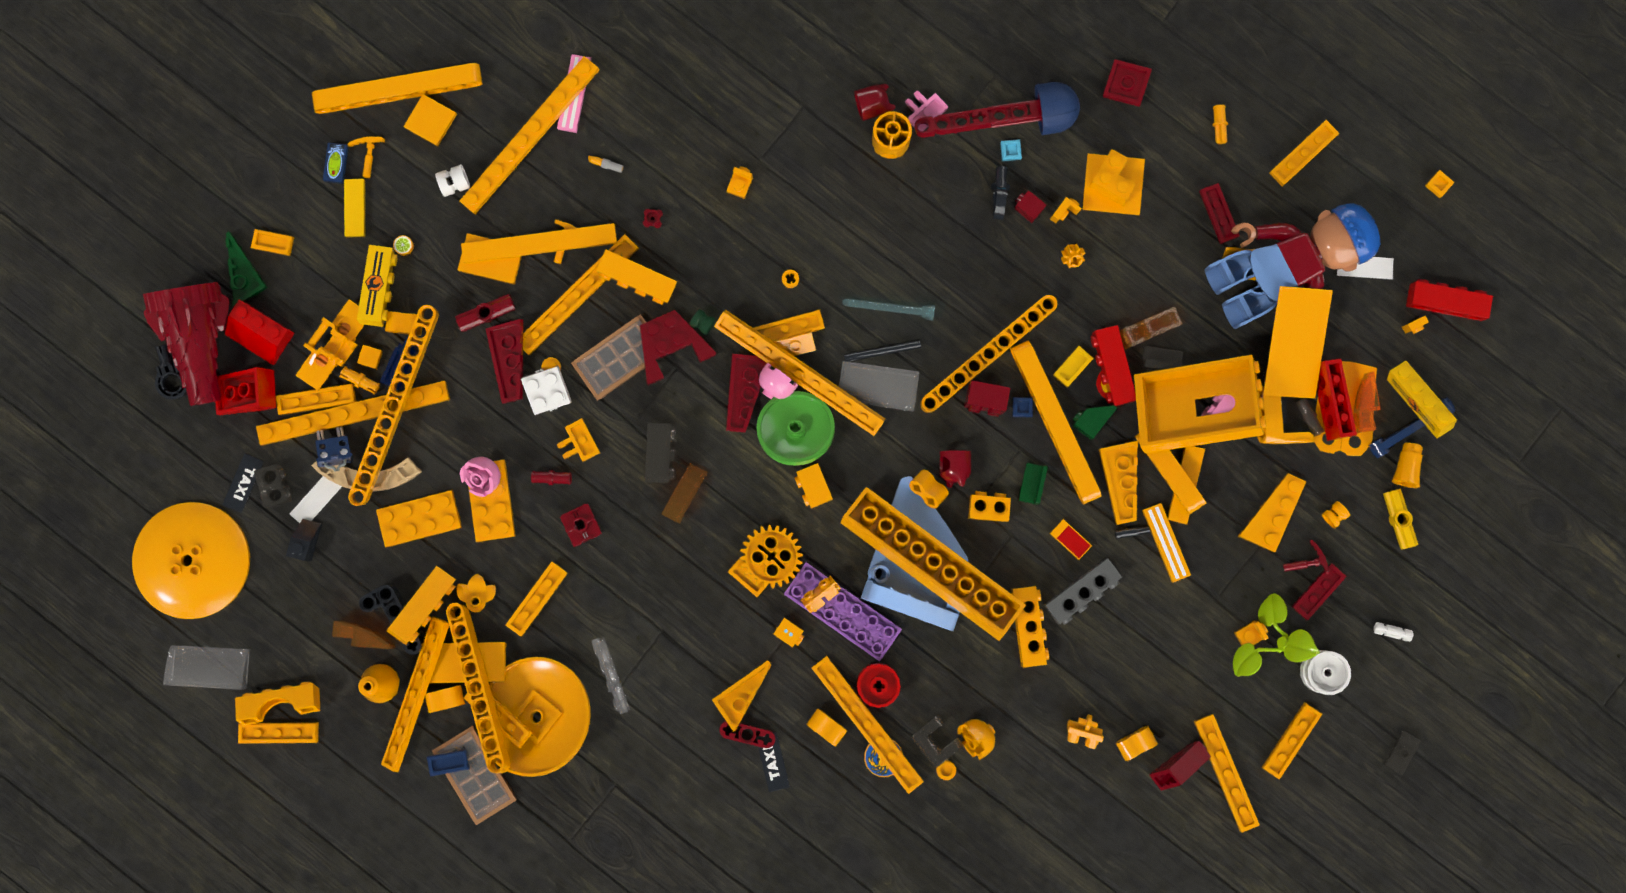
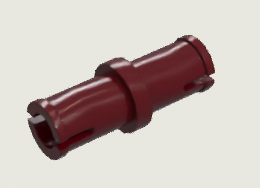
M549 470V472L532 471L531 482L548 483L549 485H571L572 473L555 472L554 470Z

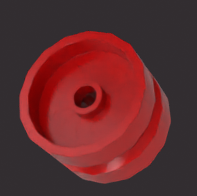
M873 663L863 668L858 675L856 683L861 699L869 706L876 708L887 707L893 703L898 697L901 687L899 677L894 669L882 663ZM876 681L881 682V688H876L874 686Z

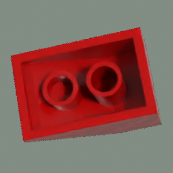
M256 367L217 376L221 400L215 401L216 415L256 412L276 408L274 370Z

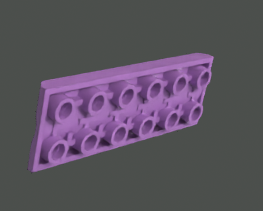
M806 562L784 595L807 610L800 600L806 592L815 589L821 580L828 577ZM839 586L841 588L838 591L839 593L828 601L825 596L821 599L825 602V605L811 614L878 661L883 658L902 630L841 586Z

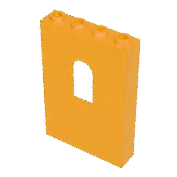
M1253 355L1135 374L1140 447L1143 452L1151 453L1264 435L1263 428H1267L1265 416L1261 414V410L1264 409V401L1262 397H1259V391H1262L1261 380L1257 379V373H1260L1259 362L1254 360ZM1230 395L1235 399V406L1229 412L1197 417L1196 399Z

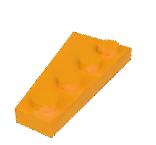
M1138 441L1099 449L1116 525L1137 521Z

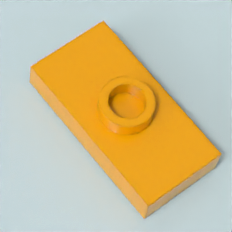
M811 331L774 340V343L793 356L816 351Z

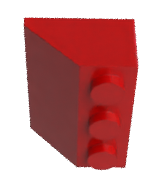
M238 300L229 314L225 330L227 337L272 365H275L295 334L242 300Z

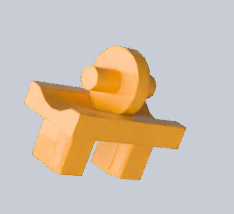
M1090 714L1087 715L1086 719L1079 717L1078 722L1069 719L1067 723V740L1071 743H1078L1080 736L1085 737V746L1095 749L1098 743L1103 741V729L1097 728L1098 723L1092 721V715Z

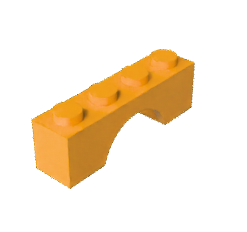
M303 682L299 686L294 687L287 685L282 686L278 690L265 689L257 694L245 693L241 697L235 698L236 721L242 725L263 722L268 710L280 703L292 704L294 709L300 714L320 711L319 688L312 682Z

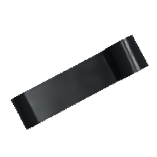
M393 585L380 586L363 595L359 600V607L365 612H374L383 608L391 624L397 618L393 614V608L397 605L401 612L406 606L398 589ZM387 588L391 591L389 599L384 597V591ZM369 598H372L374 601L372 608H368L366 604ZM420 633L414 641L418 643L415 649H412L411 646L414 643L410 641L407 645L401 641L400 643L406 653L414 655L420 653L424 639Z

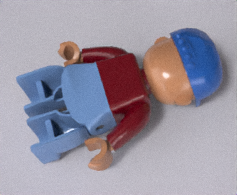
M1354 203L1339 205L1332 209L1331 212L1328 210L1323 211L1318 216V221L1313 226L1310 237L1307 233H1301L1296 226L1288 223L1267 224L1255 227L1249 223L1237 224L1231 230L1232 233L1237 234L1239 231H1245L1248 234V240L1240 244L1241 248L1248 246L1253 242L1254 238L1257 240L1275 239L1281 242L1253 251L1243 250L1231 254L1206 267L1205 274L1210 286L1217 295L1250 278H1256L1259 285L1222 303L1223 311L1230 325L1237 329L1271 311L1277 304L1280 286L1300 287L1303 285V288L1323 289L1324 276L1322 273H1324L1325 267L1343 269L1346 272H1350L1357 268V264L1360 265L1368 262L1377 254L1381 245L1379 230L1375 220L1366 209Z

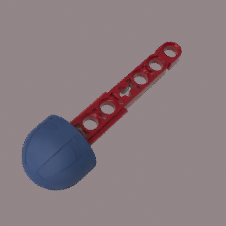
M1050 82L1035 85V100L942 114L934 118L932 116L923 117L916 120L914 127L916 135L925 138L935 136V134L945 135L1038 121L1041 135L1054 134L1067 130L1075 123L1079 115L1080 103L1071 87L1059 82ZM1022 110L1024 115L1017 117L1014 115V111ZM998 112H1001L1005 115V117L1001 120H998L994 117V115ZM979 116H982V122H979ZM963 118L967 123L965 125H958L956 121ZM940 121H945L948 125L945 128H939L937 124ZM926 124L929 128L926 131H920L918 126Z

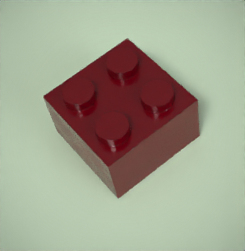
M971 381L968 385L964 407L969 408V412L980 413V411L988 412L987 415L999 417V415L1007 410L1010 388Z

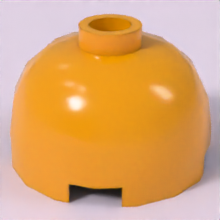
M971 719L958 727V734L962 733L965 740L961 743L972 757L977 755L979 760H981L993 750L995 746V730L990 724L979 719Z

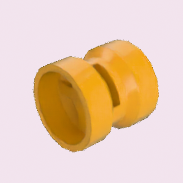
M1338 501L1332 505L1330 510L1322 513V517L1332 528H1337L1340 525V521L1346 520L1350 516L1346 507Z

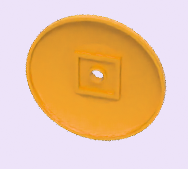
M196 502L170 506L152 517L141 530L136 540L132 557L135 582L144 598L164 614L182 619L207 617L228 606L242 590L250 567L248 542L238 523L223 510L209 504ZM186 555L192 557V563L189 566H186L183 561Z
M530 657L507 665L505 682L489 683L492 696L533 732L521 748H518L503 734L510 760L508 772L527 777L547 775L562 768L578 753L585 741L590 725V702L583 683L570 668L549 658ZM536 712H539L541 719L535 723L533 716ZM487 721L485 724V728L487 731L491 728V723L489 721ZM492 740L490 747L494 750L497 744L495 740ZM498 759V760L496 761V764H497L499 767H501V765H502V762H501L500 759Z

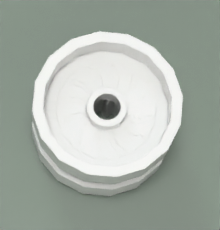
M1319 650L1320 654L1309 660L1302 661L1300 676L1303 683L1310 690L1325 695H1335L1342 692L1348 686L1351 679V668L1348 661L1342 655L1332 651Z

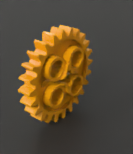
M769 525L767 531L762 526L760 527V533L753 530L754 537L747 536L750 542L742 543L746 549H740V552L745 554V556L740 557L739 560L745 561L741 568L747 567L748 569L744 575H752L749 581L757 579V586L760 582H763V588L770 584L771 588L774 589L775 583L782 587V581L788 584V577L795 578L793 571H800L796 565L802 564L798 558L802 557L803 554L797 553L802 547L795 546L798 539L791 540L793 533L786 535V528L779 532V526L772 530L771 525ZM772 538L775 541V547L768 548L765 540ZM758 545H761L769 554L773 552L775 554L774 559L782 564L784 569H781L774 560L768 561V555L760 550ZM782 551L789 553L790 559L788 561L781 560L780 553ZM756 552L762 555L763 559L760 563H756L752 559V555ZM768 566L776 567L777 574L775 576H770L767 573Z

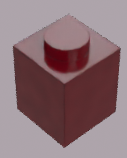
M1028 190L1025 195L1021 193L1015 200L1017 205L1014 209L1033 223L1044 210L1046 204Z

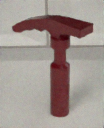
M1310 540V544L1317 551L1319 558L1313 561L1304 560L1283 564L1284 572L1304 569L1313 565L1319 566L1321 564L1325 573L1329 574L1326 557L1313 540Z

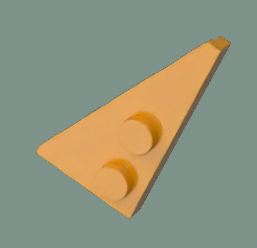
M766 661L712 699L733 732L739 726L772 666L769 661Z

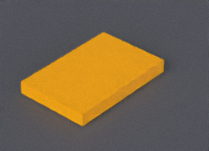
M467 233L465 243L491 239ZM461 255L458 271L515 285L522 256L463 263V256Z

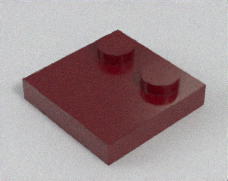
M1115 59L1103 97L1140 107L1152 69Z

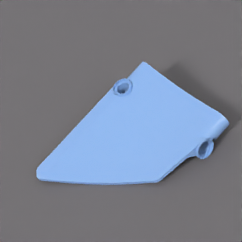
M907 476L900 479L891 505L968 562V557L937 510L927 506L922 497L910 489L909 483L913 478ZM875 550L868 569V579L861 599L954 631L959 611L879 551ZM880 568L882 570V575L880 578L877 579L875 576V572L877 569Z

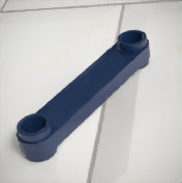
M1448 397L1441 400L1451 413L1456 411L1454 404ZM1418 418L1385 439L1381 437L1368 445L1373 456L1380 458L1391 451L1389 447L1422 428L1425 424Z

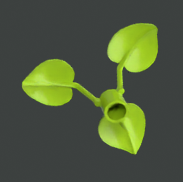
M1275 593L1270 594L1261 604L1258 611L1259 621L1265 626L1273 625L1282 635L1277 640L1278 648H1257L1255 650L1254 645L1251 643L1242 645L1236 651L1233 659V669L1236 676H1250L1260 669L1262 657L1259 652L1281 653L1283 651L1286 659L1292 662L1306 661L1320 654L1312 636L1307 631L1296 630L1288 637V634L1278 626L1277 623L1284 622L1287 617V606L1279 595Z

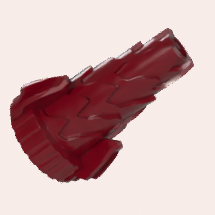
M218 282L143 294L146 308L144 316L160 341L166 340L168 352L172 353L175 367L179 371L182 388H186L190 406L221 400L216 369H218L216 338L219 331H225L229 299L221 294Z

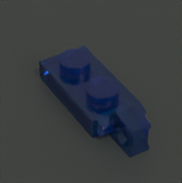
M409 336L406 337L403 344L399 343L398 347H395L381 377V383L390 386ZM413 346L410 349V353L412 356H415L416 350L413 349ZM406 364L403 367L405 374H407L411 364ZM399 382L397 384V390L400 389L403 382Z

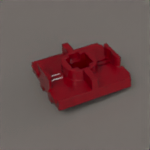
M589 504L579 506L560 517L573 547L602 534ZM583 520L585 528L579 530L576 523Z

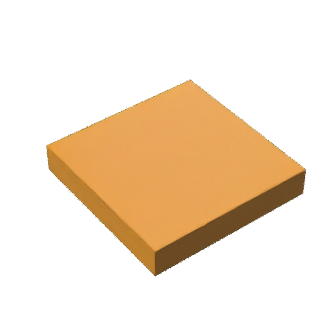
M423 94L406 121L404 128L438 147L457 113Z

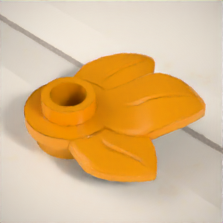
M479 574L472 576L468 585H457L458 598L466 603L467 608L471 612L482 611L486 603L491 601L496 594V586H486L483 577ZM478 599L479 603L477 605H473V600Z

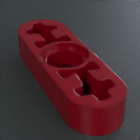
M726 721L720 726V734L726 739L762 748H770L775 743V734L767 729L740 723L739 726L742 728L739 731V738L735 737L736 733L730 732L727 735L726 731L723 730V727L728 725ZM744 729H751L753 731L752 739H744L742 731ZM756 731H760L759 736L763 737L769 734L772 742L764 744L762 739H758V743L754 742L757 735Z

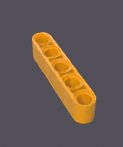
M1138 433L1137 435H1135V438L1140 444V437ZM1170 450L1146 453L1189 514L1207 504Z

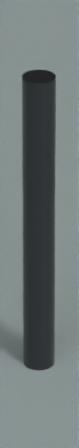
M918 340L844 354L845 362L907 351L921 348V343Z

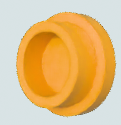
M550 357L543 361L541 368L546 370L559 366L561 371V364L556 358Z

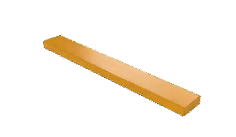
M612 223L461 243L463 263H473L617 244L615 224Z
M624 234L609 251L629 259L639 248ZM602 257L523 333V350L529 356L606 281L600 278V273L596 271Z
M432 616L381 763L382 766L393 772H399L449 628V622Z
M828 656L812 667L813 671L906 792L909 794L924 782Z

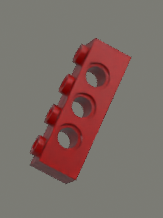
M1342 360L1323 361L1320 366L1317 394L1327 441L1356 436L1357 432Z

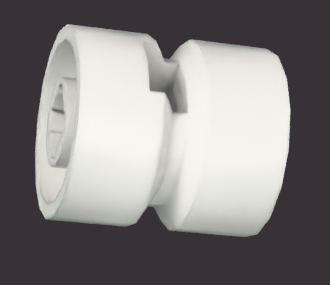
M461 164L452 167L449 172L443 170L435 174L444 197L455 194V190L463 191L470 188L468 177ZM451 177L454 183L453 185H451L449 181V178Z

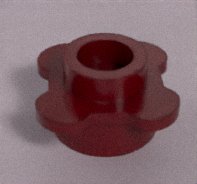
M646 209L644 211V227L653 226L658 229L662 226L660 221L663 213L661 210Z

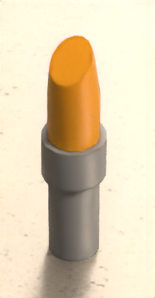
M588 156L589 162L602 168L620 173L623 171V165L611 162L605 158Z

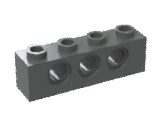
M1105 558L1043 606L1057 624L1063 623L1065 625L1073 619L1072 615L1077 611L1081 613L1087 609L1090 601L1093 599L1097 601L1105 595L1103 591L1107 588L1111 590L1120 584L1118 580L1122 576L1111 561ZM1099 575L1104 579V583L1100 587L1095 584V578ZM1082 587L1088 590L1086 598H1081L1079 595V590ZM1066 599H1070L1073 602L1070 610H1066L1063 606Z

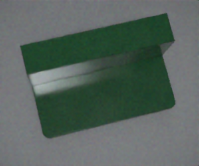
M1026 463L1018 501L1035 505L1040 504L1048 466Z

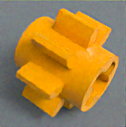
M1077 243L1075 245H1067L1061 251L1063 255L1061 260L1069 268L1079 267L1085 261L1083 255L1086 253L1083 247L1079 248Z

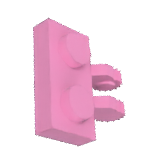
M916 91L914 93L915 98L923 104L919 108L909 98L905 101L906 105L914 112L908 117L913 127L919 118L929 116L934 118L942 115L948 109V106L936 93L927 100L919 91ZM921 124L918 126V129L924 131L928 126Z

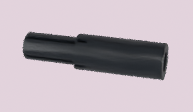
M1150 527L1115 530V538L1119 539L1150 533Z

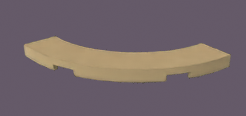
M408 457L396 466L380 471L373 491H383L403 485L414 479L422 471ZM317 461L311 465L326 479L351 489L357 474V470L346 466L341 467L340 471L334 472L333 469L318 467ZM365 473L362 476V481L368 484L371 478L369 474Z

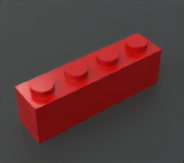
M1418 279L1409 286L1406 307L1484 321L1490 318L1493 296L1487 295V292L1482 290L1471 292L1467 291L1465 287L1450 288L1445 283H1436L1434 285L1429 284L1428 280Z
M1118 325L1095 330L1092 333L1093 336H1091V343L1093 348L1096 347L1098 355L1095 357L1097 365L1101 366L1102 369L1100 377L1102 384L1106 385L1107 392H1105L1107 403L1116 407L1135 402L1136 393Z

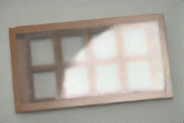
M641 314L571 363L597 401L645 369L639 327L641 324L646 323Z
M471 726L432 750L433 755L467 749L470 769L445 775L473 822L477 825L516 801L517 798L502 773H492L488 770L478 732L474 726Z

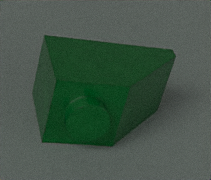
M1106 406L1089 408L1083 412L1079 411L1073 418L1075 422L1072 426L1091 440L1117 407Z

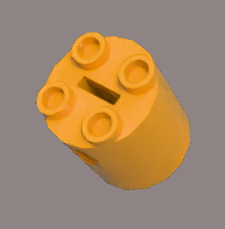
M895 111L886 112L879 116L875 121L872 134V144L878 155L888 159L904 155L908 150L912 135V127L908 118L902 113Z

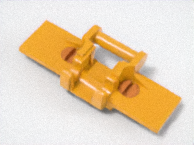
M349 299L333 322L323 317L321 319L322 323L311 339L303 345L311 351V354L296 376L318 391L333 369L338 365L343 367L358 345L355 343V340L364 325L360 324L357 320L359 309L357 304ZM329 326L332 327L330 333L332 337L324 348L321 346L318 350L315 349V345Z

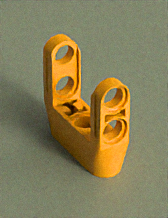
M1262 386V391H1259V397H1262L1264 401V409L1261 410V414L1265 416L1267 428H1263L1264 435L1257 436L1259 442L1265 444L1314 442V434L1310 432L1284 433L1281 397L1263 396L1264 386Z

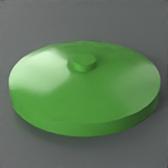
M794 391L785 399L774 397L763 407L757 420V435L762 449L769 457L786 465H804L817 460L829 449L834 438L835 424L831 410L825 402L807 392Z

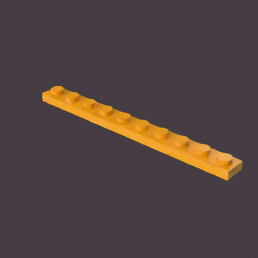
M583 56L460 199V202L476 215L600 69Z
M726 309L719 317L714 326L766 363H769L772 367L780 370L801 387L873 436L877 433L885 421L884 417Z
M446 381L412 388L403 412L449 401L450 397ZM386 395L256 426L259 443L261 446L313 434L318 430L320 432V430L325 431L378 418ZM396 400L390 402L389 406L392 411L398 408Z

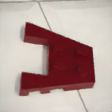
M675 310L641 324L639 327L646 383L648 386L664 379L656 360L692 345L699 362L716 356V352Z

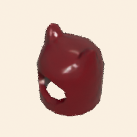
M888 84L872 85L854 91L857 109L862 121L879 117L896 108L894 104L889 102L886 90L889 88Z
M940 451L941 477L946 481L948 488L952 487L953 483H958L959 486L963 487L966 480L970 477L971 451Z

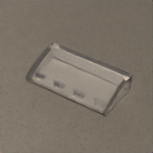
M843 361L839 387L865 405L914 411L919 372Z
M171 645L166 661L163 685L247 689L250 649Z

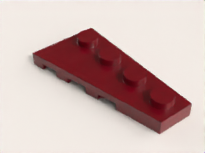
M518 319L486 328L503 404L523 399V384L521 381L523 377V319Z
M732 354L726 431L745 433L761 387L759 375L766 365V362L758 356Z

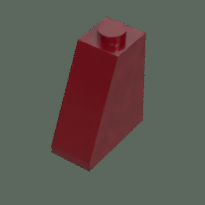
M1196 741L1185 746L1151 772L1149 776L1161 791L1177 787L1193 775L1211 756L1207 752V748L1200 741Z

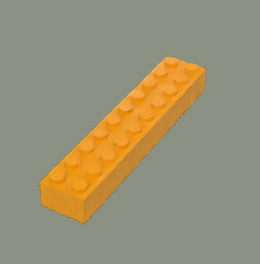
M867 487L841 520L842 525L998 641L1006 634L1026 606Z

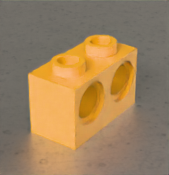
M975 491V495H970L968 519L1009 522L1011 498H1006V494L994 493L993 497L987 496V492ZM977 500L984 502L985 508L983 511L976 510L975 502ZM996 502H1001L1004 505L1002 513L995 511L994 505Z

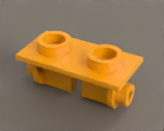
M829 576L821 580L815 589L806 592L800 601L810 613L816 612L825 605V602L821 599L825 596L829 601L839 593L838 591L841 588Z

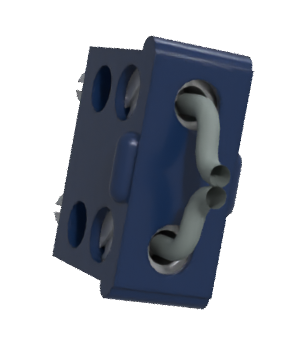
M339 427L336 428L338 437L325 439L323 430H320L322 440H320L319 430L316 432L318 439L315 441L318 467H326L336 472L340 471V468L345 466L346 463L353 462V454L350 453L348 438L344 436L343 427H340L342 437H340Z

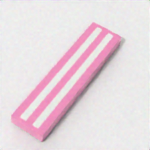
M572 54L568 74L583 56ZM586 87L559 117L558 130L577 133Z

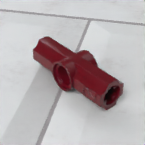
M507 294L488 303H481L476 308L457 315L455 318L461 332H465L481 324L490 323L495 318L516 310L510 294ZM489 309V316L483 318L481 315L482 311Z

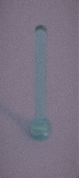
M847 298L842 301L844 306L921 315L922 318L933 321L935 305H927L920 308Z

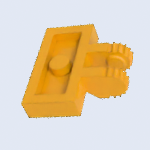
M582 418L565 427L569 438L558 443L557 446L559 449L564 448L572 442L575 448L565 452L562 455L564 459L578 453L582 462L600 454Z

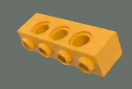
M1036 586L1011 589V594L1021 602L1030 601L1033 605V609L1030 612H1025L1023 609L1015 620L1021 667L1047 665L1046 660H1049L1048 648L1044 647V640H1047L1046 630L1045 628L1042 629L1041 621H1044L1043 610L1039 609L1038 601H1041L1040 590H1037ZM1028 621L1035 623V629L1032 632L1026 630V623ZM1032 640L1038 643V648L1035 651H1030L1028 648L1029 642Z

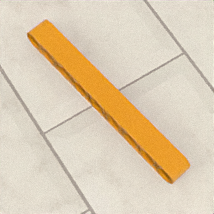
M469 63L316 90L312 92L315 113L323 114L421 97L423 94L427 96L472 88L483 83L480 65Z
M1045 295L926 394L921 400V409L926 413L936 411L1057 308L1056 298L1052 295ZM1043 301H1050L1052 309H1045ZM1029 313L1037 315L1038 319L1036 322L1029 320ZM1020 325L1023 328V333L1016 334L1013 327ZM999 338H1006L1008 346H1001L998 341ZM985 350L993 352L994 356L992 359H987L984 356ZM976 362L979 365V370H970L969 363ZM957 374L962 375L964 383H956L954 376ZM945 386L949 389L950 393L948 396H942L939 389ZM932 399L935 402L934 408H927L924 404L925 400Z
M1027 340L1010 348L1017 367L1080 501L1084 505L1101 497L1099 487L1030 341Z
M452 603L447 607L446 615L486 765L492 773H505L510 768V760L470 611L464 605ZM458 608H460L461 613L458 617H456L455 612ZM465 626L466 632L461 636L460 630ZM470 645L471 651L466 655L465 648ZM475 664L476 670L471 674L470 667ZM477 683L481 684V689L479 692L475 691V686ZM482 702H485L486 709L482 712L480 705ZM487 721H490L491 728L487 731L485 724ZM492 740H495L497 744L494 750L490 747ZM498 759L502 762L500 769H497L495 766Z

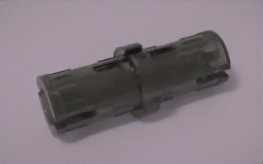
M1307 398L1297 401L1295 405H1297L1303 416L1302 420L1307 423L1314 437L1325 432L1316 417L1318 414L1312 410Z

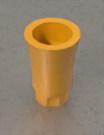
M1415 443L1403 444L1392 483L1410 488L1420 487V469L1423 457L1421 455L1423 450L1421 445Z

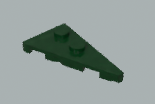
M228 231L225 241L229 254L230 287L233 291L234 300L232 305L235 306L238 300L247 302L268 287L233 234Z

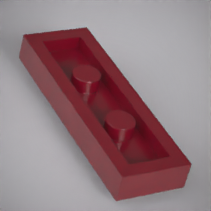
M1219 183L1201 189L1199 193L1219 243L1223 244L1240 237L1239 233L1234 234L1231 232L1236 225Z
M1332 563L1328 565L1329 574H1326L1325 570H1323L1291 606L1305 620L1310 619L1347 577Z

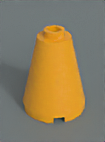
M375 664L364 671L358 688L360 693L369 701L385 703L397 694L400 679L397 672L391 666Z

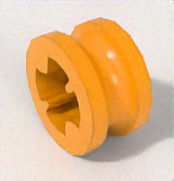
M787 270L783 273L782 282L784 286L794 288L798 285L799 275L796 271ZM790 274L794 275L795 282H791V284L787 283L786 276H790Z

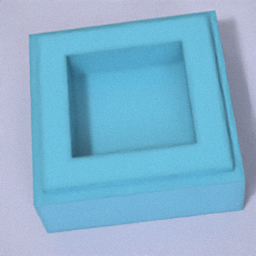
M1020 139L1000 142L1002 161L1022 159Z

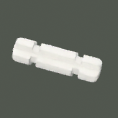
M1376 622L1373 628L1375 634L1383 635L1384 633V636L1396 639L1403 638L1404 641L1409 642L1412 641L1414 635L1412 630H1402L1403 628L1392 625L1384 626L1383 623Z

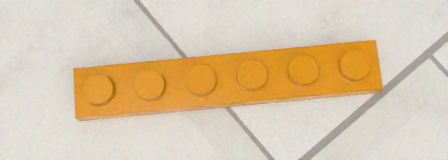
M1210 714L1195 720V726L1203 745L1211 756L1209 758L1239 831L1243 833L1259 826L1260 824L1214 715Z

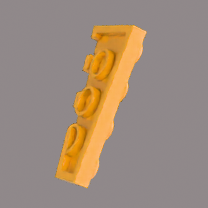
M1289 473L1286 474L1238 537L1271 552H1276L1306 481Z

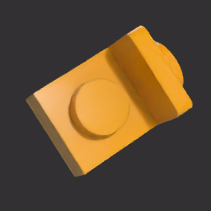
M741 166L739 168L734 167L727 193L745 199L753 179L749 169Z
M1066 197L1050 220L1054 223H1057L1059 219L1063 221L1069 213L1067 209L1077 215L1082 208L1079 207L1080 204L1076 200Z
M1253 621L1234 632L1241 645L1246 643L1255 645L1262 640L1268 639V630L1259 621Z

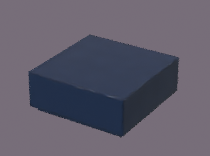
M1013 397L1012 417L1032 418L1033 398Z

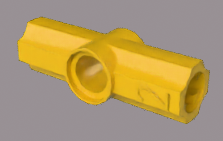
M1401 489L1383 493L1390 515L1389 523L1394 528L1400 550L1417 546L1418 541L1412 526L1413 518L1407 510ZM1399 514H1401L1404 518L1402 524H1400L1397 519Z

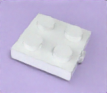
M559 366L546 370L540 369L535 371L536 373L521 378L534 415L558 409L557 407L572 402Z

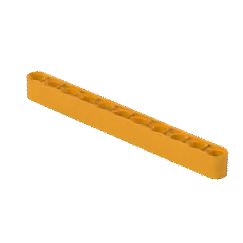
M423 305L418 310L349 492V501L355 506L365 505L370 500L437 323L438 311L430 305ZM431 309L433 316L427 320L424 318V312ZM424 327L426 335L419 338L417 331L419 328ZM416 345L419 348V353L416 356H412L410 349ZM406 364H411L412 371L409 374H405L403 371V367ZM399 382L405 384V390L401 393L396 389ZM393 400L398 402V408L395 411H392L389 406ZM386 418L391 421L389 429L383 427V421ZM380 436L384 439L382 447L376 445V439ZM371 455L377 457V463L374 466L369 463ZM365 473L369 474L371 478L368 484L362 481V476ZM358 491L364 496L361 502L355 499V494Z

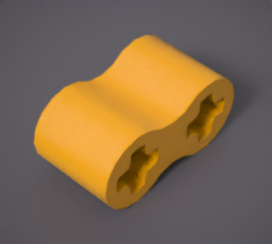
M388 312L385 331L410 334L417 314ZM422 327L418 329L417 336L422 335Z
M921 470L909 483L910 489L922 497L930 508H937L949 494L947 488L937 482L934 476L927 470Z
M461 685L425 694L429 713L465 704Z
M819 708L806 723L808 727L835 747L847 732L843 726Z
M1149 726L1142 727L1116 742L1125 761L1137 757L1158 744Z

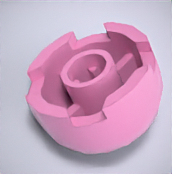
M766 363L759 375L760 386L764 389L762 393L770 399L773 397L778 399L789 397L796 390L798 384H790L789 382L792 379L777 368L771 370V365Z
M487 457L472 458L460 470L462 483L465 481L471 488L469 491L476 496L485 497L491 494L500 483V470Z

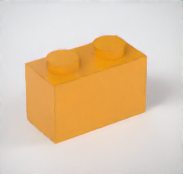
M818 463L796 472L797 477H795L798 488L802 487L805 494L802 495L806 506L810 505L812 509L833 500Z

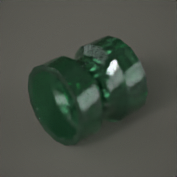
M698 309L689 325L693 328H699L701 333L707 335L716 319L705 315L703 310Z

